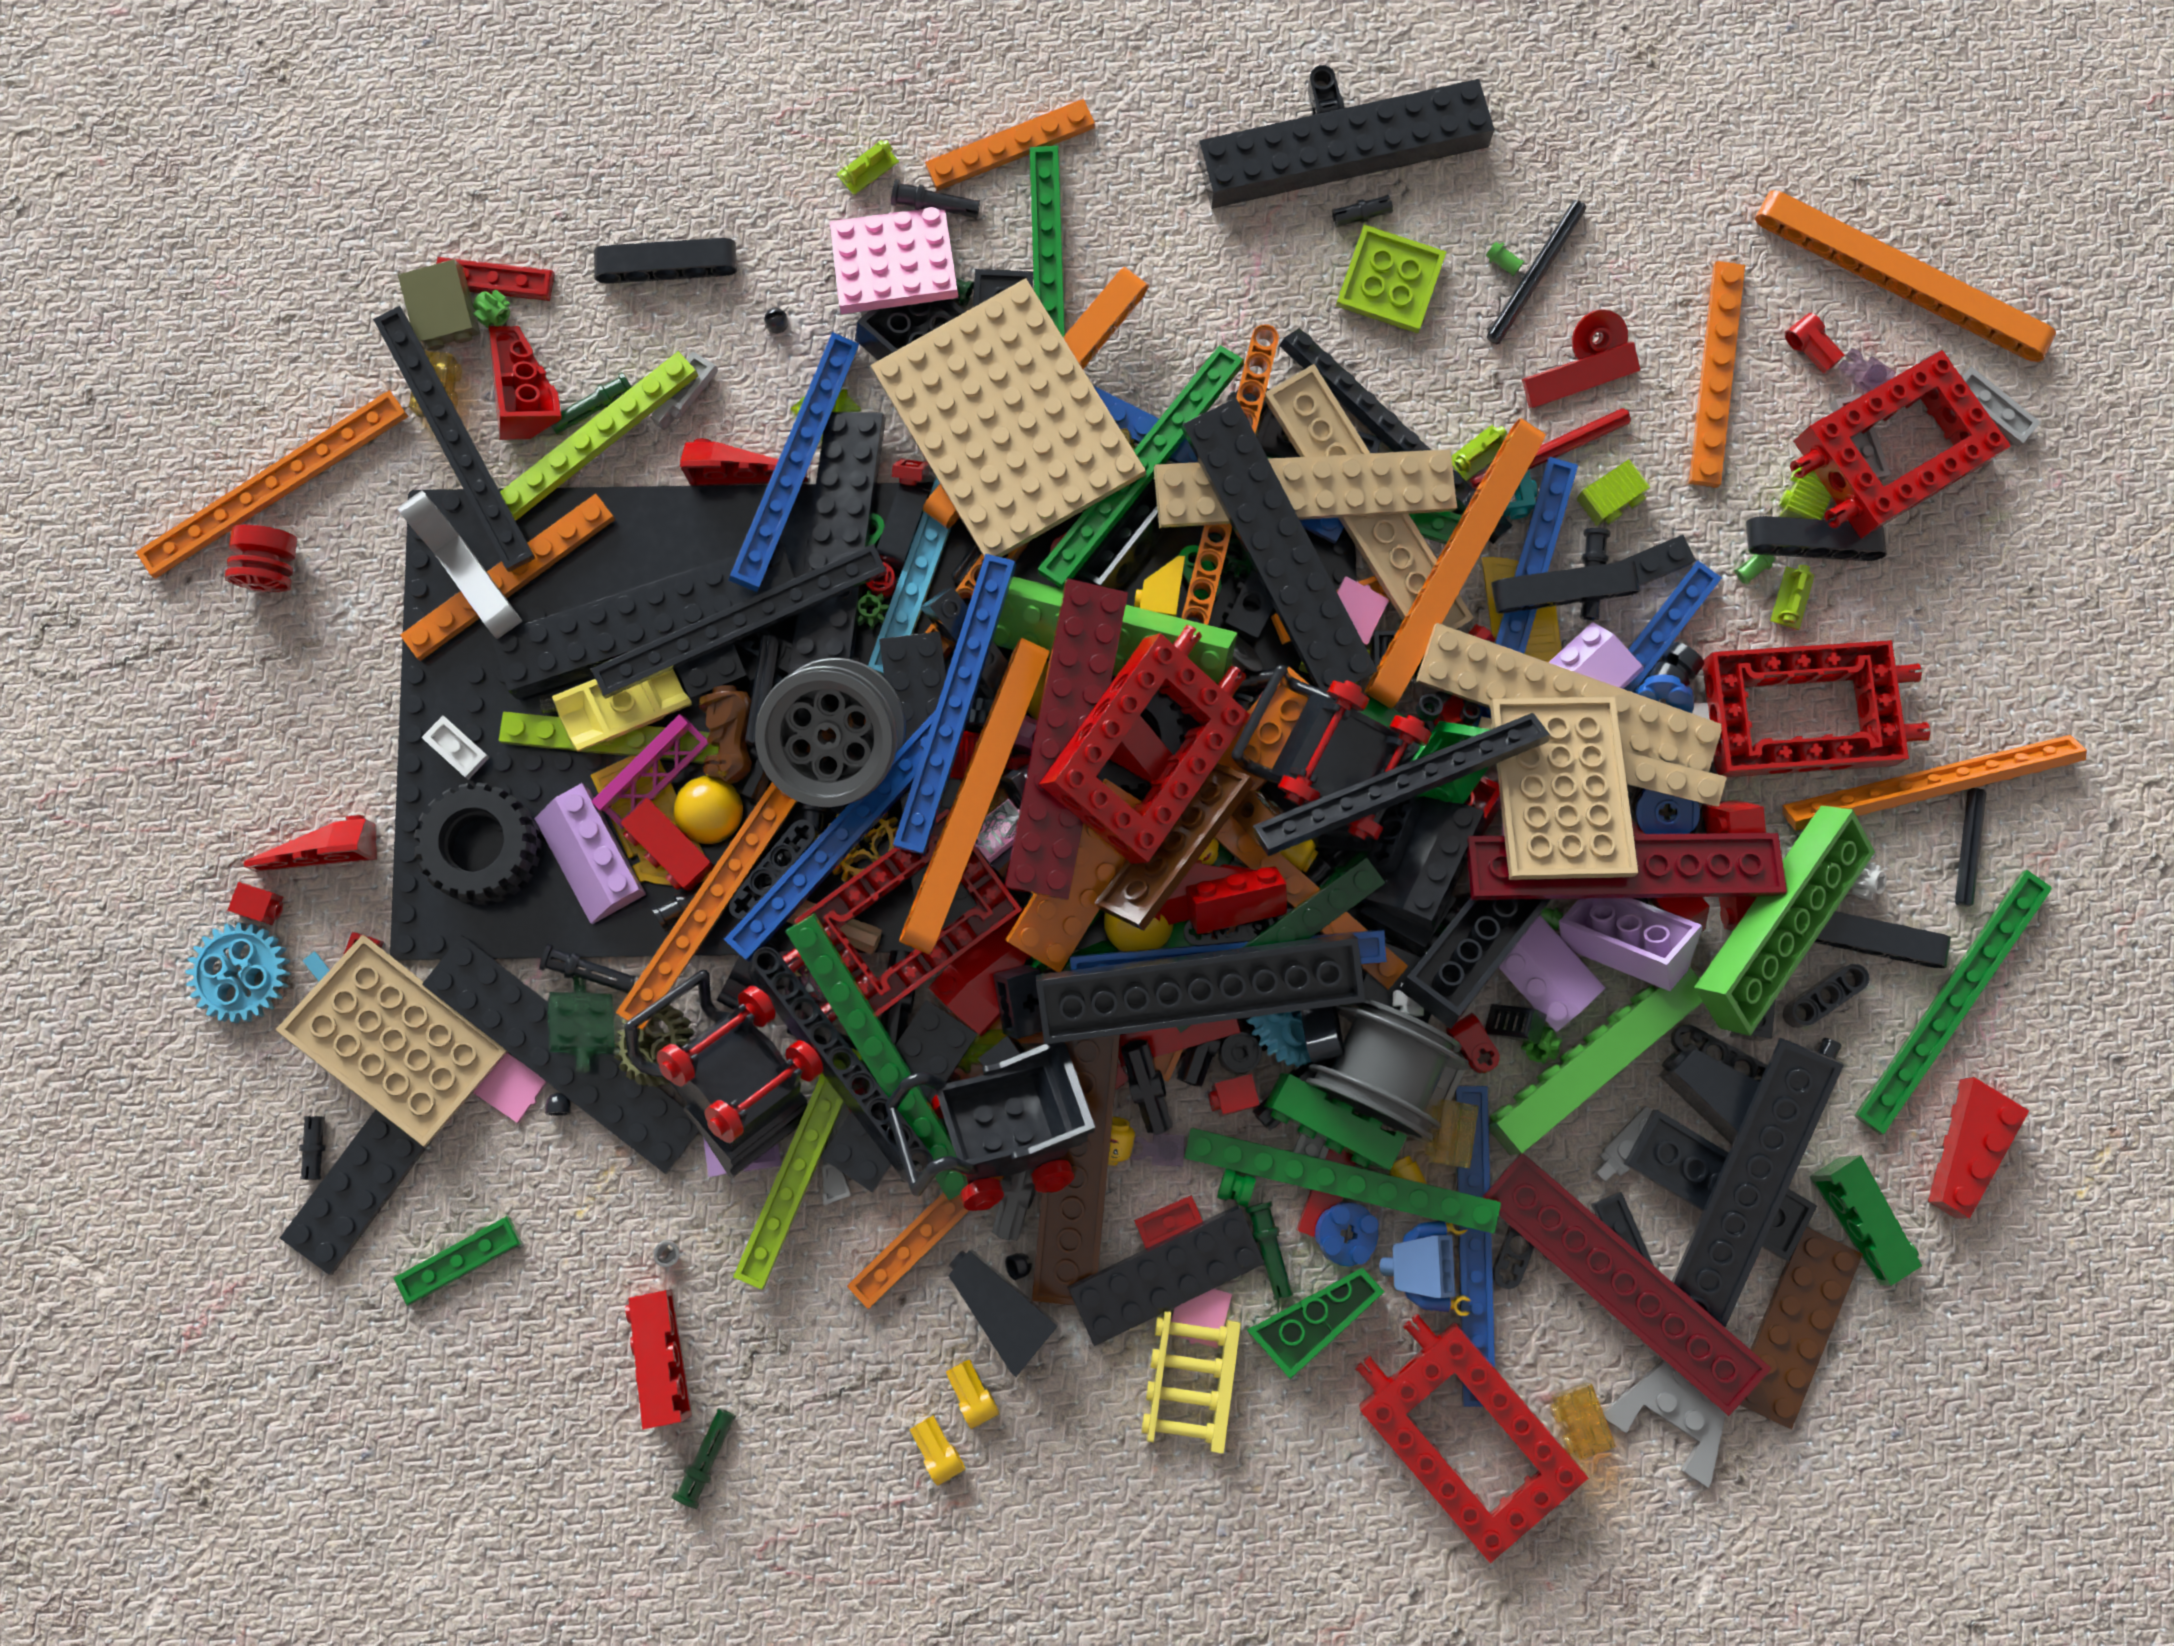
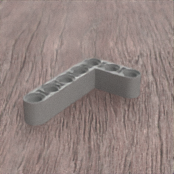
M423 490L397 507L408 524L436 555L496 639H499L522 622L468 545Z

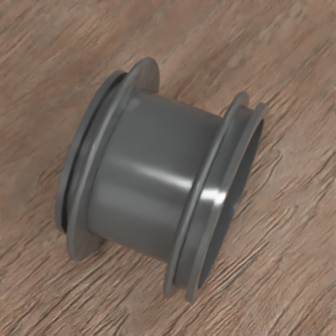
M845 658L816 660L800 667L785 677L765 698L756 722L755 744L758 758L763 770L772 783L792 799L818 807L847 805L870 794L887 776L893 764L895 754L905 742V714L900 699L893 687L881 674L871 667ZM826 694H833L838 698L839 707L837 709L829 708L826 705ZM799 708H805L810 712L811 722L805 723L799 719L797 713ZM859 711L863 713L866 719L865 725L858 726L854 724L851 719L852 712ZM828 728H832L836 733V739L825 740L822 736V730L826 731ZM797 740H806L811 747L810 753L800 752L797 747ZM851 743H860L865 749L864 756H855L850 750ZM826 756L834 758L837 762V769L828 770L823 764V758Z
M1365 999V1002L1355 1003L1358 1008L1347 1005L1337 1006L1338 1013L1352 1023L1343 1042L1345 1055L1336 1057L1331 1069L1311 1064L1309 1068L1316 1075L1315 1078H1307L1306 1083L1327 1093V1097L1335 1098L1352 1106L1357 1113L1372 1117L1382 1122L1383 1125L1406 1135L1432 1142L1433 1135L1429 1133L1430 1128L1438 1130L1442 1126L1440 1122L1425 1113L1445 1067L1457 1070L1468 1069L1467 1062L1452 1052H1459L1462 1047L1461 1044L1439 1029L1402 1011L1373 1000Z

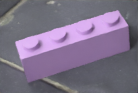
M1594 622L1589 624L1549 661L1551 664L1622 689L1644 670L1640 662L1613 633Z
M581 783L555 797L534 819L589 922L594 924L645 896L646 893L602 811L591 802L594 799L591 791Z
M1633 898L1579 899L1559 920L1561 938L1573 952L1668 991H1671L1688 971L1702 931L1701 924Z
M1541 915L1499 967L1535 1009L1547 1014L1546 1021L1556 1032L1576 1017L1606 988Z

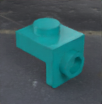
M1530 470L1526 471L1514 493L1516 501L1509 502L1503 513L1505 517L1510 516V519L1514 520L1525 518L1536 505L1537 483L1535 480H1531Z

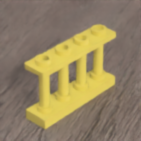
M1165 1311L1163 1317L1157 1316L1155 1336H1160L1159 1349L1152 1350L1150 1368L1156 1369L1154 1382L1148 1381L1146 1400L1151 1401L1150 1414L1144 1413L1141 1433L1147 1434V1442L1154 1443L1155 1432L1205 1439V1443H1210L1209 1449L1211 1452L1224 1454L1241 1323L1239 1321L1226 1320V1325L1220 1326L1219 1329L1170 1322L1171 1312ZM1168 1334L1215 1341L1217 1345L1223 1346L1221 1359L1216 1358L1215 1361L1166 1354ZM1164 1367L1213 1374L1214 1378H1218L1217 1391L1211 1390L1210 1394L1161 1386ZM1159 1400L1209 1406V1410L1214 1411L1213 1423H1207L1206 1426L1157 1419Z

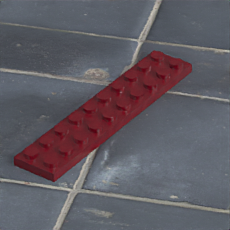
M1068 578L1065 581L1005 888L1062 900L1069 899L1083 822L1039 783L1111 684L1128 592Z
M1778 833L1633 834L1638 874L1635 877L1509 880L1505 836L1467 837L1471 900L1765 897L1786 894L1787 889Z
M1519 1154L1483 1194V1198L1500 1201L1499 1216L1728 1416L1733 1413L1772 1369L1526 1154Z

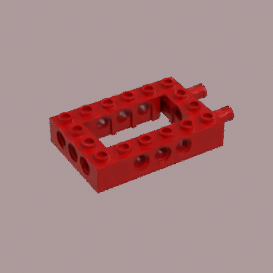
M1941 350L1806 428L1793 440L1803 456L1792 461L1790 469L1793 472L1802 467L1800 471L1794 474L1795 477L1800 479L1814 471L1837 504V506L1825 512L1824 517L1826 521L1836 516L1835 520L1828 525L1832 528H1837L1848 520L1860 538H1863L1989 463L2011 447V445L1947 355ZM1921 399L1928 409L1926 411L1928 415L1934 417L1945 433L1943 436L1946 440L1949 439L1953 446L1888 485L1883 486L1851 439L1859 433L1865 434L1881 420H1884V422L1889 420L1902 408L1908 409Z
M1186 625L1183 628V631L1173 644L1161 633L1142 640L1039 783V785L1131 864L1148 863L1250 716L1232 698L1238 687L1246 679L1244 672L1238 676L1241 670L1235 666H1230L1217 685L1187 657L1202 638L1200 632L1193 635L1197 629L1190 625ZM1159 689L1162 694L1167 693L1182 707L1181 711L1184 714H1190L1202 726L1191 728L1185 734L1186 740L1176 754L1169 757L1167 760L1169 764L1157 780H1153L1150 784L1152 788L1141 804H1137L1133 809L1096 776Z
M1892 640L1712 652L1704 659L1705 665L1702 668L1709 719L1720 723L1722 729L1714 754V763L1718 775L1728 778L1891 767L1909 759L1907 742L1928 741L1930 738V731H1924V729L1930 728L1927 722L1904 724L1898 683H1918L1921 681L1922 672L1915 673V670H1921V666L1918 663L1909 665L1895 664ZM1853 680L1860 732H1856L1851 736L1833 737V734H1826L1821 738L1803 739L1802 736H1796L1791 740L1773 741L1772 738H1765L1752 745L1750 735L1752 721L1748 719L1746 699L1749 696L1748 691H1745L1746 687Z
M946 809L937 816L925 856L894 847L794 920L797 924L815 913L876 1016L886 1011L1022 911L1021 907L974 845L960 881L977 905L940 931L936 944L930 954L915 949L876 978L840 929L843 925L930 862L950 812L949 809ZM796 948L782 956L786 964L799 957L798 960L789 965L793 973L805 965ZM827 1002L820 1009L826 1014L832 1007ZM834 1011L827 1016L831 1023L838 1018Z
M1416 1314L1412 1317V1321L1419 1330L1409 1320L1404 1324L1403 1328L1422 1347L1419 1353L1389 1377L1384 1374L1370 1355L1363 1360L1371 1371H1368L1362 1362L1355 1367V1370L1373 1388L1372 1393L1359 1404L1361 1413L1491 1564L1589 1478L1455 1321L1442 1333L1435 1335L1420 1315ZM1454 1373L1538 1469L1533 1476H1526L1524 1478L1525 1483L1507 1498L1503 1496L1500 1499V1504L1491 1512L1485 1508L1481 1497L1477 1493L1474 1495L1464 1483L1457 1469L1453 1470L1445 1461L1438 1447L1426 1439L1419 1430L1416 1421L1407 1415Z

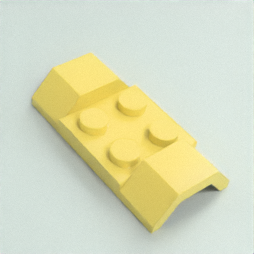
M673 669L607 699L603 697L596 679L552 696L559 718L577 752L603 741L613 740L692 705Z

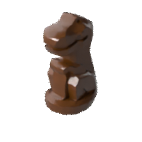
M717 686L712 688L711 694L699 698V708L707 714L706 726L710 731L707 742L712 746L719 747L718 754L706 756L703 771L707 776L723 779L727 783L739 782L750 772L752 765L747 751V742L745 741L751 698L747 692L737 691L735 686Z

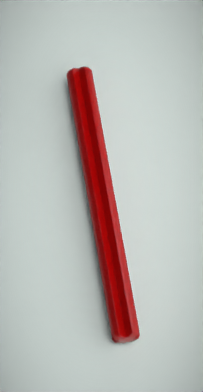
M1621 408L1541 445L1528 470L1547 462L1549 457L1556 458L1628 425L1631 422L1628 410ZM1487 470L1470 478V485L1473 489L1477 490Z

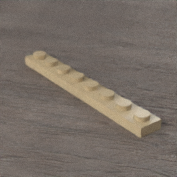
M1481 716L1478 727L1493 729L1492 719ZM1622 751L1627 785L1719 807L1726 776Z

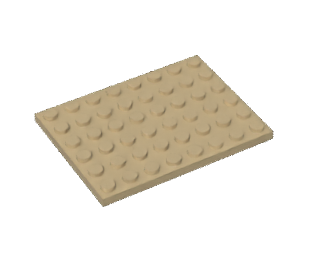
M1026 278L870 365L984 557L985 554L998 557L1008 554L1146 475V470Z

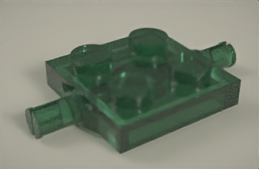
M576 976L573 977V992H549V1052H566L575 1055L576 1071L581 1073L582 1067L583 1073L590 1070V1055L596 1053L613 1054L615 1037L612 994L586 992V980L580 978L579 981V977Z

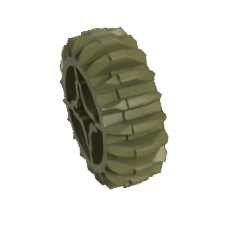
M668 1005L655 1014L644 1031L638 1028L640 1052L643 1056H646L649 1062L658 1064L657 1052L668 1044H674L681 1048L690 1042V1038L696 1033L693 1029L688 1028L692 1021L683 1017L684 1013L679 1009L673 1008L672 1005ZM663 1021L670 1032L664 1033L663 1028L659 1026V1022ZM625 1029L616 1032L621 1039L620 1042L613 1045L619 1048L620 1052L614 1057L619 1061L623 1060L619 1068L627 1072L626 1077L630 1080L635 1079L637 1084L643 1086L659 1087L660 1084H670L665 1077H655L640 1072L629 1059Z

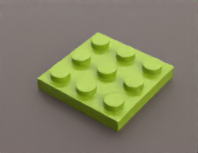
M1364 224L1335 306L1418 334L1447 251Z

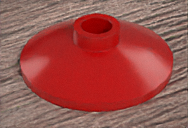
M1599 309L1588 313L1579 321L1573 332L1572 349L1575 357L1579 360L1628 343V328L1623 318L1611 310ZM1598 332L1599 339L1593 342V336Z

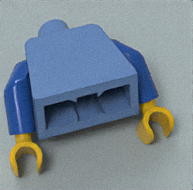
M1439 1220L1420 1223L1404 1235L1402 1243L1393 1245V1257H1383L1380 1260L1381 1274L1383 1276H1394L1395 1289L1405 1292L1407 1299L1421 1309L1439 1312H1449L1452 1309L1460 1316H1467L1470 1313L1466 1310L1461 1311L1457 1309L1459 1301L1471 1300L1465 1295L1455 1297L1452 1235H1447V1232H1451L1456 1236H1460L1467 1229L1457 1231L1452 1223H1445Z

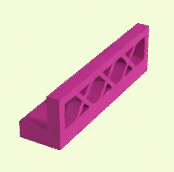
M678 715L591 802L599 810L605 811L621 829H624L620 822L647 797L652 801L709 745L707 739L686 717ZM690 731L700 743L692 751H680V738ZM675 744V751H668ZM663 755H675V768L670 773H658V760ZM680 755H687V756L680 762ZM653 766V773H646ZM641 777H653V789L648 794H636V782ZM658 777H665L658 783ZM631 788V794H625ZM620 798H631V811L622 819L611 807ZM636 798H643V799L636 805Z

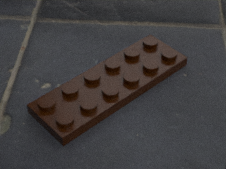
M1217 763L1148 863L1131 864L1127 860L1095 901L1096 906L1101 911L1145 931L1255 783L1249 775Z
M1806 1227L1790 1260L1785 1263L1750 1348L1772 1369L1742 1401L1740 1406L1788 1429L1793 1428L1863 1253Z

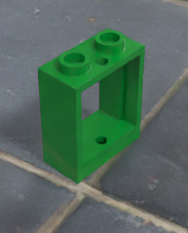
M1439 721L1431 732L1432 735L1427 745H1422L1410 762L1491 729ZM1489 767L1418 796L1464 804Z

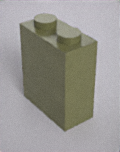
M455 259L398 274L410 324L424 349L428 351L444 348L446 343L453 341L455 343L469 342L473 339L472 336L481 334L477 318L473 315L475 310L463 266Z

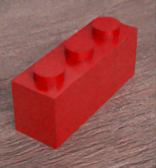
M648 797L620 822L626 829L623 835L635 847L641 844L648 851L643 856L656 869L662 865L668 872L665 878L677 890L683 887L687 892L691 891L715 867Z
M1276 866L1263 867L1251 872L1232 874L1228 877L1201 881L1197 884L1186 886L1187 914L1197 934L1287 914L1286 882Z

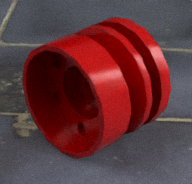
M244 524L232 527L229 549L238 555L227 558V566L230 568L225 571V580L233 585L259 592H286L291 590L292 580L289 577L293 575V567L283 562L295 560L297 537L284 530L261 525Z

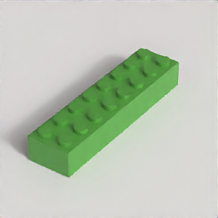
M1013 577L993 638L995 645L1014 650L1019 639L1022 637L1048 649L1049 655L1047 659H1050L1063 589ZM1126 605L1112 675H1118L1144 638L1161 633L1173 644L1183 631V628L1186 625H1190L1197 629L1193 635L1200 632L1202 638L1187 657L1218 685L1228 668L1232 665L1237 632Z
M1820 806L1783 859L1787 893L1777 896L1757 897L1695 985V990L1720 1029L1751 1036L1874 855L1875 851L1853 809Z
M1689 967L1688 971L1671 991L1656 985H1650L1645 989L1639 990L1629 999L1632 1003L1630 1006L1627 1004L1623 1008L1619 1007L1606 1018L1609 1022L1607 1025L1603 1024L1599 1028L1595 1027L1583 1037L1586 1043L1583 1045L1579 1044L1576 1047L1573 1046L1559 1057L1562 1061L1561 1064L1549 1066L1536 1076L1539 1081L1537 1084L1526 1085L1513 1096L1515 1102L1512 1105H1502L1489 1116L1492 1120L1489 1123V1131L1509 1155L1525 1152L1700 1005L1703 1001L1694 988L1700 978Z

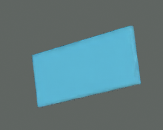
M315 951L303 960L304 964L318 981L330 971Z

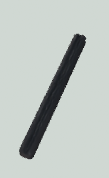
M1573 200L1487 334L1489 341L1496 345L1501 343L1587 208L1585 203Z

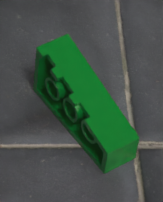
M1280 1074L1264 1107L1272 1110L1270 1115L1272 1118L1286 1125L1289 1121L1299 1126L1297 1130L1299 1133L1313 1140L1315 1136L1326 1141L1324 1144L1326 1148L1338 1154H1341L1342 1151L1351 1154L1352 1158L1350 1161L1365 1169H1368L1369 1165L1391 1170L1407 1135L1399 1131L1384 1130L1381 1128L1382 1122L1361 1113L1355 1114V1109L1352 1106L1335 1098H1332V1100L1328 1099L1327 1093L1291 1074Z
M1862 1155L1839 1157L1809 1176L1857 1251L1863 1253L1862 1258L1879 1285L1892 1286L1922 1267L1918 1259L1919 1253L1917 1249L1908 1241Z
M1362 1267L1261 1323L1247 1329V1332L1291 1380L1382 1296L1385 1291Z

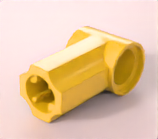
M971 1359L945 1371L960 1401L958 1403L960 1410L970 1429L1000 1415L992 1395L987 1388H984Z
M934 1415L909 1429L925 1458L924 1464L936 1486L943 1484L966 1470L960 1455L953 1444H949Z

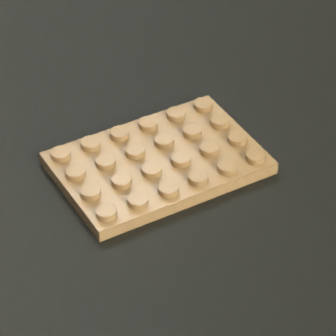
M1615 697L1492 699L1490 709L1493 728L1534 713L1550 734L1547 743L1496 763L1509 880L1635 877L1638 874Z
M362 935L276 1028V1031L425 1148L508 1051L423 986L421 979L366 936Z

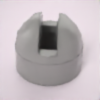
M669 1240L661 1241L654 1248V1260L662 1267L674 1265L679 1258L677 1245ZM670 1245L672 1250L667 1254L664 1260L659 1258L667 1246Z

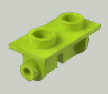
M881 140L845 166L836 175L855 196L898 164L899 160L891 152L893 148L887 140L884 142Z
M1490 425L1451 456L1452 467L1465 481H1468L1493 461L1508 434L1505 428L1502 426L1496 428Z
M1801 564L1798 565V569L1785 567L1770 622L1800 630L1815 576L1810 572L1809 566Z

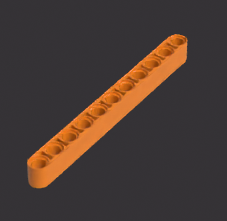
M1770 191L1755 217L1756 223L1762 228L2028 361H2043L2056 336V330L2050 325L1783 192Z
M1126 267L1119 270L1063 337L1082 369L1087 366L1139 304L1149 288L1148 283ZM939 484L926 500L923 511L948 529L960 516L941 484Z
M1269 324L1259 325L1252 333L1236 396L1255 434L1279 340L1277 330ZM1266 339L1271 345L1267 347L1261 346L1257 340ZM1258 366L1263 369L1264 373L1255 374L1250 368ZM1253 394L1257 401L1249 402L1244 399L1243 395ZM1230 523L1204 525L1181 619L1197 618L1202 624H1209L1232 531ZM1210 533H1218L1222 536L1223 541L1214 543L1208 538V535ZM1211 561L1215 564L1216 569L1206 571L1201 567V563ZM1203 589L1209 594V598L1205 600L1197 599L1193 592Z
M1522 418L1515 422L1377 666L1378 671L1372 675L1365 688V694L1390 709L1401 698L1425 655L1434 625L1436 623L1442 624L1545 439L1546 434Z
M1022 637L1012 653L900 935V943L926 954H930L936 944L1049 655L1048 649Z

